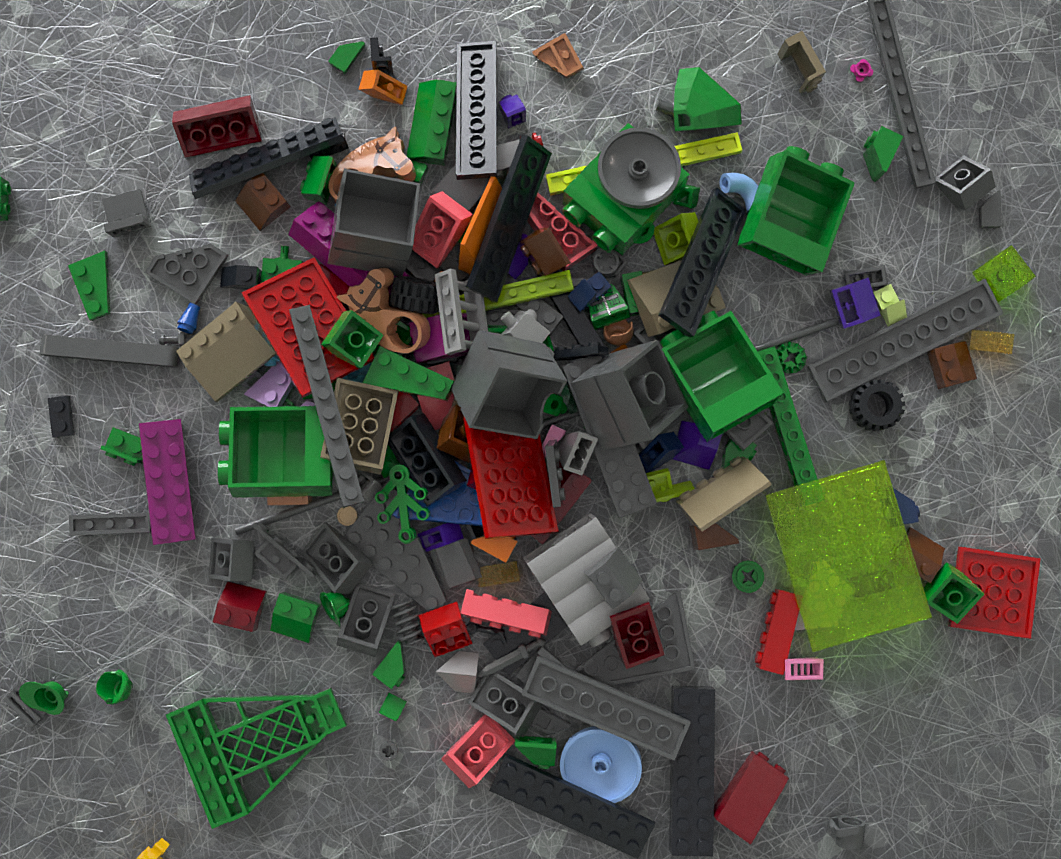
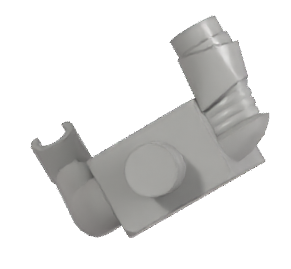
M532 309L518 311L515 316L508 311L501 317V321L507 326L502 335L543 343L550 334V331L536 321L537 314Z

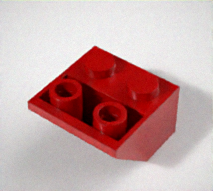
M457 602L419 615L423 634L434 657L473 644Z

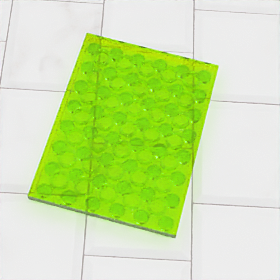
M885 460L765 495L813 652L932 618Z

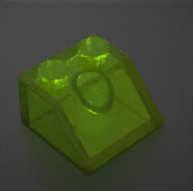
M1012 245L1000 251L972 272L978 281L986 279L997 302L1005 299L1036 277Z

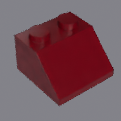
M227 581L217 603L213 623L250 632L256 631L267 591Z

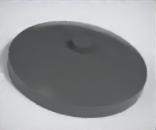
M630 128L615 134L602 148L598 160L599 181L607 195L615 202L635 209L650 208L665 201L675 190L681 173L680 157L675 146L667 137L648 128Z

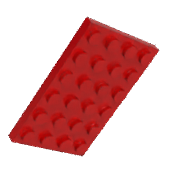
M315 257L242 292V297L302 398L311 394L289 309L310 305L320 344H322L342 313L346 311ZM321 345L331 383L336 381L337 378H342L359 369L336 357ZM373 354L370 355L363 366L373 362Z
M464 417L485 539L559 532L552 504L551 489L540 434L537 439L469 428Z

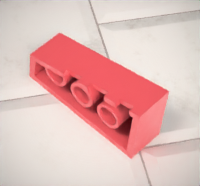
M537 193L527 222L534 231L539 228H550L571 262L561 268L562 271H567L596 251L598 245L594 240L592 241L587 237L586 233L580 228L578 229L569 222L543 196Z
M466 589L461 614L470 618L472 623L482 625V621L488 622L490 627L501 629V626L509 627V631L521 633V630L529 632V636L540 638L541 635H547L552 612L549 609L525 603L520 605L516 601L505 598L498 600L497 597L485 593L480 596Z

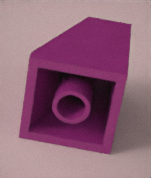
M462 313V320L468 321L467 313ZM440 314L426 318L430 325V338L424 347L413 351L418 363H430L467 356L469 349L452 355L445 354ZM410 322V336L413 340V345L417 341L418 330L415 323ZM464 329L465 340L470 341L469 330Z

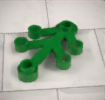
M399 464L391 468L389 472L390 481L382 491L377 492L375 495L377 503H385L388 501L391 491L397 487V495L385 511L378 514L377 520L381 524L389 522L391 515L399 506L401 530L398 537L402 543L409 544L415 540L416 531L410 527L408 506L416 512L417 518L421 521L430 517V511L428 508L422 507L406 493L405 485L414 492L417 500L425 499L428 496V491L410 478V472L406 466ZM397 471L402 474L401 479L397 478ZM419 490H422L424 492L423 497H420L418 495ZM380 494L384 495V501L379 499ZM422 510L426 512V517L421 516L420 512ZM382 514L387 516L386 521L381 518ZM404 532L408 533L409 539L403 537Z

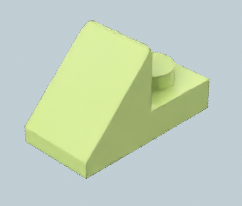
M891 284L873 292L877 306L887 326L907 318L905 300L899 301Z

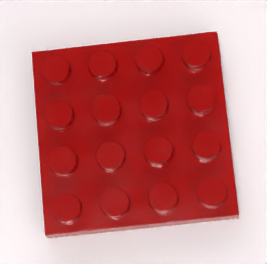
M958 546L955 568L966 575L984 592V595L958 624L949 619L948 626L1031 639L1041 558Z

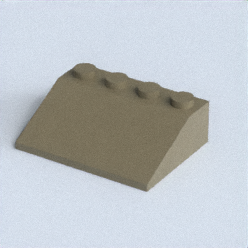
M682 260L627 280L648 337L675 328L658 315ZM717 285L713 289L703 315L726 308Z
M238 302L231 305L176 351L185 367L215 402L221 400L276 355L249 307Z
M337 378L334 395L355 469L381 474L398 390ZM324 440L320 458L330 461Z
M743 456L732 459L729 462V466L716 470L713 473V477L708 480H701L696 484L695 489L685 491L679 496L680 499L676 502L689 522L703 532L772 485L749 459Z

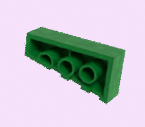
M380 346L362 383L448 401L452 394L451 387L454 381Z

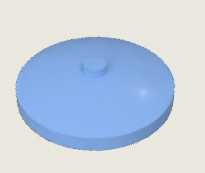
M592 726L576 732L566 742L561 754L560 771L563 780L613 803H617L627 798L638 786L642 773V759L635 743Z

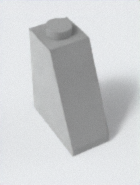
M580 431L564 435L559 445L561 456L559 461L563 469L583 475L598 438Z

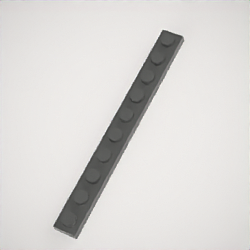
M868 0L867 5L900 134L903 136L902 142L914 188L934 185L936 180L889 0Z
M310 305L289 309L342 506L345 508L364 503Z

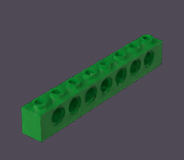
M776 347L758 351L784 392L780 399L769 407L799 505L807 506L824 501Z

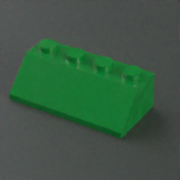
M436 79L419 83L406 156L410 160L445 166L457 99V82Z

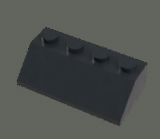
M423 413L409 417L389 434L388 446L400 465L408 468L410 478L420 487L427 489L428 496L423 501L426 506H430L455 491L467 479L452 456L437 449L439 436ZM419 490V495L423 497L424 492L422 490Z

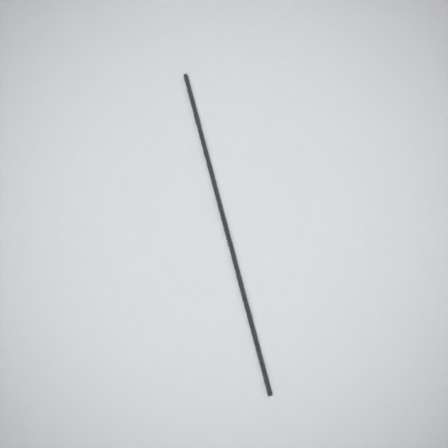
M835 317L755 345L754 347L757 352L776 347L838 325V320ZM575 408L564 414L544 419L543 428L579 416L578 409ZM399 471L396 473L397 478L400 479L402 477ZM381 476L375 478V480L382 485L390 479V476L386 478ZM339 491L333 493L332 496H324L311 501L309 504L298 505L253 522L257 524L262 522L264 525H268L340 500ZM253 522L236 527V535L254 530L251 526Z

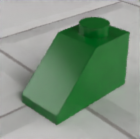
M397 641L372 674L390 689L394 685L399 687L406 678L403 676L406 668L402 642Z

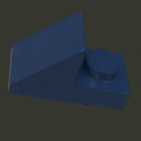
M597 272L587 281L585 279L581 280L568 295V299L579 312H582L608 292L612 286L600 272Z

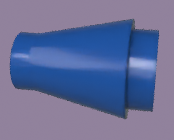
M189 303L187 309L177 322L178 330L187 334H193V331H196L200 310L198 305Z

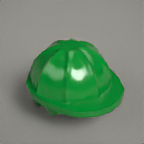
M122 670L104 672L96 684V693L107 704L114 705L129 698L132 693L133 683Z

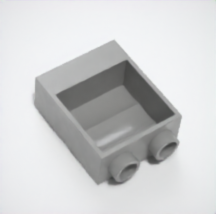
M591 513L523 557V559L579 644L582 646L588 642L591 647H595L605 642L612 635L608 628L611 626V615L644 604L650 599L639 584L628 599L612 609L586 575V570L616 548L597 517Z

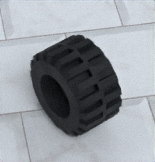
M408 276L395 277L393 279L390 304L416 313H438L439 304L436 282Z
M882 379L862 384V386L855 389L856 392L851 395L853 399L849 401V405L852 406V409L849 410L850 414L853 413L854 415L852 419L859 422L857 424L859 427H865V430L879 431L896 425V422L900 421V415L904 414L905 411L902 409L905 406V401H901V398L904 397L903 393L899 394L897 392L900 389L897 386L893 387L892 382H885ZM872 394L881 396L885 401L886 410L881 417L874 416L868 409V399Z

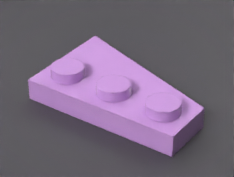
M278 361L277 365L271 367L244 395L266 407H281L293 388L294 383L281 361Z

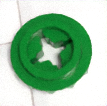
M788 342L778 347L777 353L783 372L788 374L797 373L806 365L807 356L805 349L799 343ZM788 352L790 354H798L794 358L795 363L792 361L784 362L788 357Z
M742 561L735 566L732 572V582L742 592H755L764 582L763 569L754 561ZM753 570L751 577L755 582L749 580L743 582L745 576L741 571L749 573Z

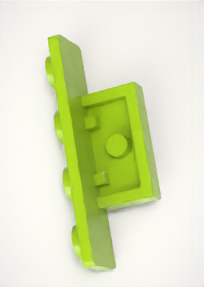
M668 468L646 473L656 502H667L672 498L679 497L685 491L695 489L691 481L672 485Z

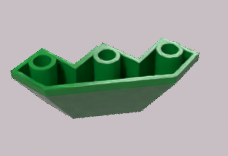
M700 67L679 69L674 93L675 131L742 124L741 104Z

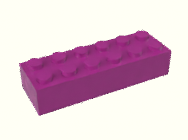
M318 201L293 220L288 235L347 285L359 286L370 271L327 264L334 213ZM393 283L388 287V291H389V301H388V303L390 302V296H391V290H392V285H393Z
M181 419L139 423L153 545L195 540Z

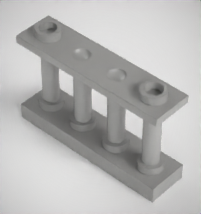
M448 269L435 274L444 350L445 354L452 355L470 349L478 330L488 331L484 297L466 288L468 280L463 282L457 281L456 270ZM459 290L464 291L465 301L460 300ZM461 309L466 310L468 321L462 320ZM464 329L469 330L470 341L465 340Z

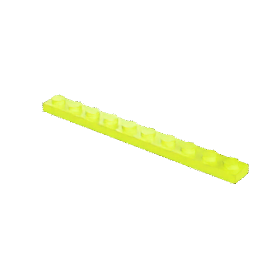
M738 132L675 146L680 157L681 167L740 154L743 151ZM586 166L546 174L550 196L564 193L566 187Z

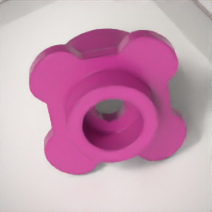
M861 59L856 65L853 64L850 67V72L854 73L857 82H862L867 76L871 77L873 75V69H871V65L865 59Z

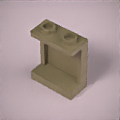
M800 31L784 41L778 56L781 61L789 56H792L805 79L799 89L800 94L805 91L807 93L814 91L822 81L826 71L804 32Z

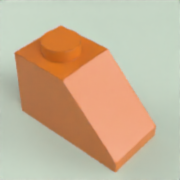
M377 69L363 72L358 90L373 98L403 105L408 86Z
M485 536L473 539L471 544L506 563L518 541L515 540V537L485 539Z

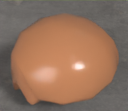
M624 319L605 326L603 331L605 340L616 346L627 344L633 337V322L628 323Z

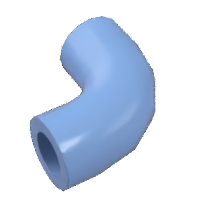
M741 173L722 174L720 178L721 190L724 193H738L743 198L746 211L749 213L758 188L756 182Z

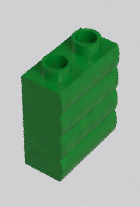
M628 123L619 132L634 127ZM599 153L564 190L562 205L565 207L562 209V213L573 225L580 227L584 223L595 233L592 235V238L602 250L610 253L615 249L623 256L685 189L690 174L682 167L678 184L665 201L650 208H629L615 202L602 188L598 177Z
M788 146L786 150L769 157L737 245L807 276L823 272L855 182L842 176L844 170L840 166L823 162L819 166L808 161L810 154L806 150L795 146Z
M715 311L706 313L702 316L695 336L691 338L684 336L683 333L676 330L660 341L665 357L688 405L686 410L707 442L774 405L784 394L732 311L718 317Z
M315 406L230 407V421H220L219 442L221 446L229 445V459L219 460L218 483L219 485H228L232 497L332 496L333 469L329 460L320 458L324 437Z

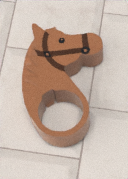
M393 127L386 136L376 138L356 148L337 165L329 181V191L335 203L344 168L391 178L397 177L400 180L410 182L415 180V168L412 161L404 155L405 146L399 138L396 127Z
M388 268L371 270L361 285L350 286L347 294L337 296L338 300L348 305L349 310L354 311L384 335L378 344L385 349L398 353H410L424 347L430 338V325L422 313L389 306L388 287L393 283L394 275ZM403 316L410 318L417 327L418 338L413 346L403 343L398 333H396V324Z

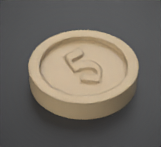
M351 506L342 507L337 513L338 521L344 526L353 525L358 518L357 511Z

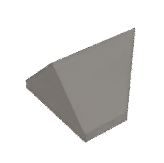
M459 651L442 665L436 673L455 692L474 693L479 653Z

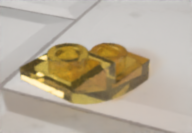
M972 330L969 350L1012 354L1015 334Z
M517 561L480 567L482 578L477 579L479 588L520 581Z

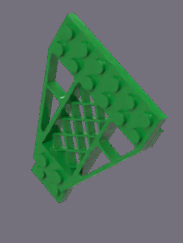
M332 688L315 695L205 697L166 714L212 829L248 815L327 734L347 726ZM283 700V704L253 717L247 716L242 704L244 701ZM236 702L242 721L219 730L208 703ZM293 705L294 710L287 707ZM281 710L278 719L268 716ZM284 711L295 715L291 725L280 721ZM297 717L302 729L294 726ZM262 718L259 728L249 724ZM265 719L276 723L272 733L262 729ZM278 725L289 728L286 738L275 734ZM243 727L240 736L231 733V731ZM246 728L257 731L253 741L243 737ZM292 730L303 734L299 744L288 740ZM260 733L270 736L267 747L256 743ZM227 736L238 739L235 749L224 745ZM306 736L308 742L303 743V740ZM273 738L284 742L280 752L270 748ZM241 741L251 745L248 755L237 751ZM286 744L294 746V748L283 752ZM254 746L265 750L261 760L251 756ZM304 750L303 754L274 781L268 765ZM228 752L233 753L231 758L229 757ZM268 752L276 755L265 760ZM235 755L246 759L242 768L232 764ZM249 760L257 763L246 768ZM262 768L270 787L250 805L240 784L239 777Z

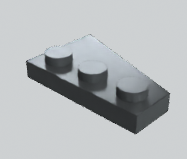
M549 440L545 450L553 507H561L563 500H566L565 489L561 487L563 471L559 465V460L561 459L560 449L558 448L557 440Z

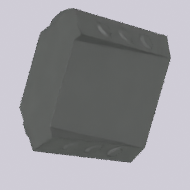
M467 538L430 551L445 590L482 578L480 567L474 557L473 546L469 544Z

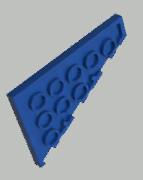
M458 462L456 464L467 481L430 506H426L423 500L415 498L414 492L411 489L407 492L422 507L429 509L430 517L424 521L483 526L477 491L467 486L470 470ZM399 506L393 513V516L400 519ZM408 506L409 520H419L416 512ZM422 510L420 512L421 516L426 517V512Z

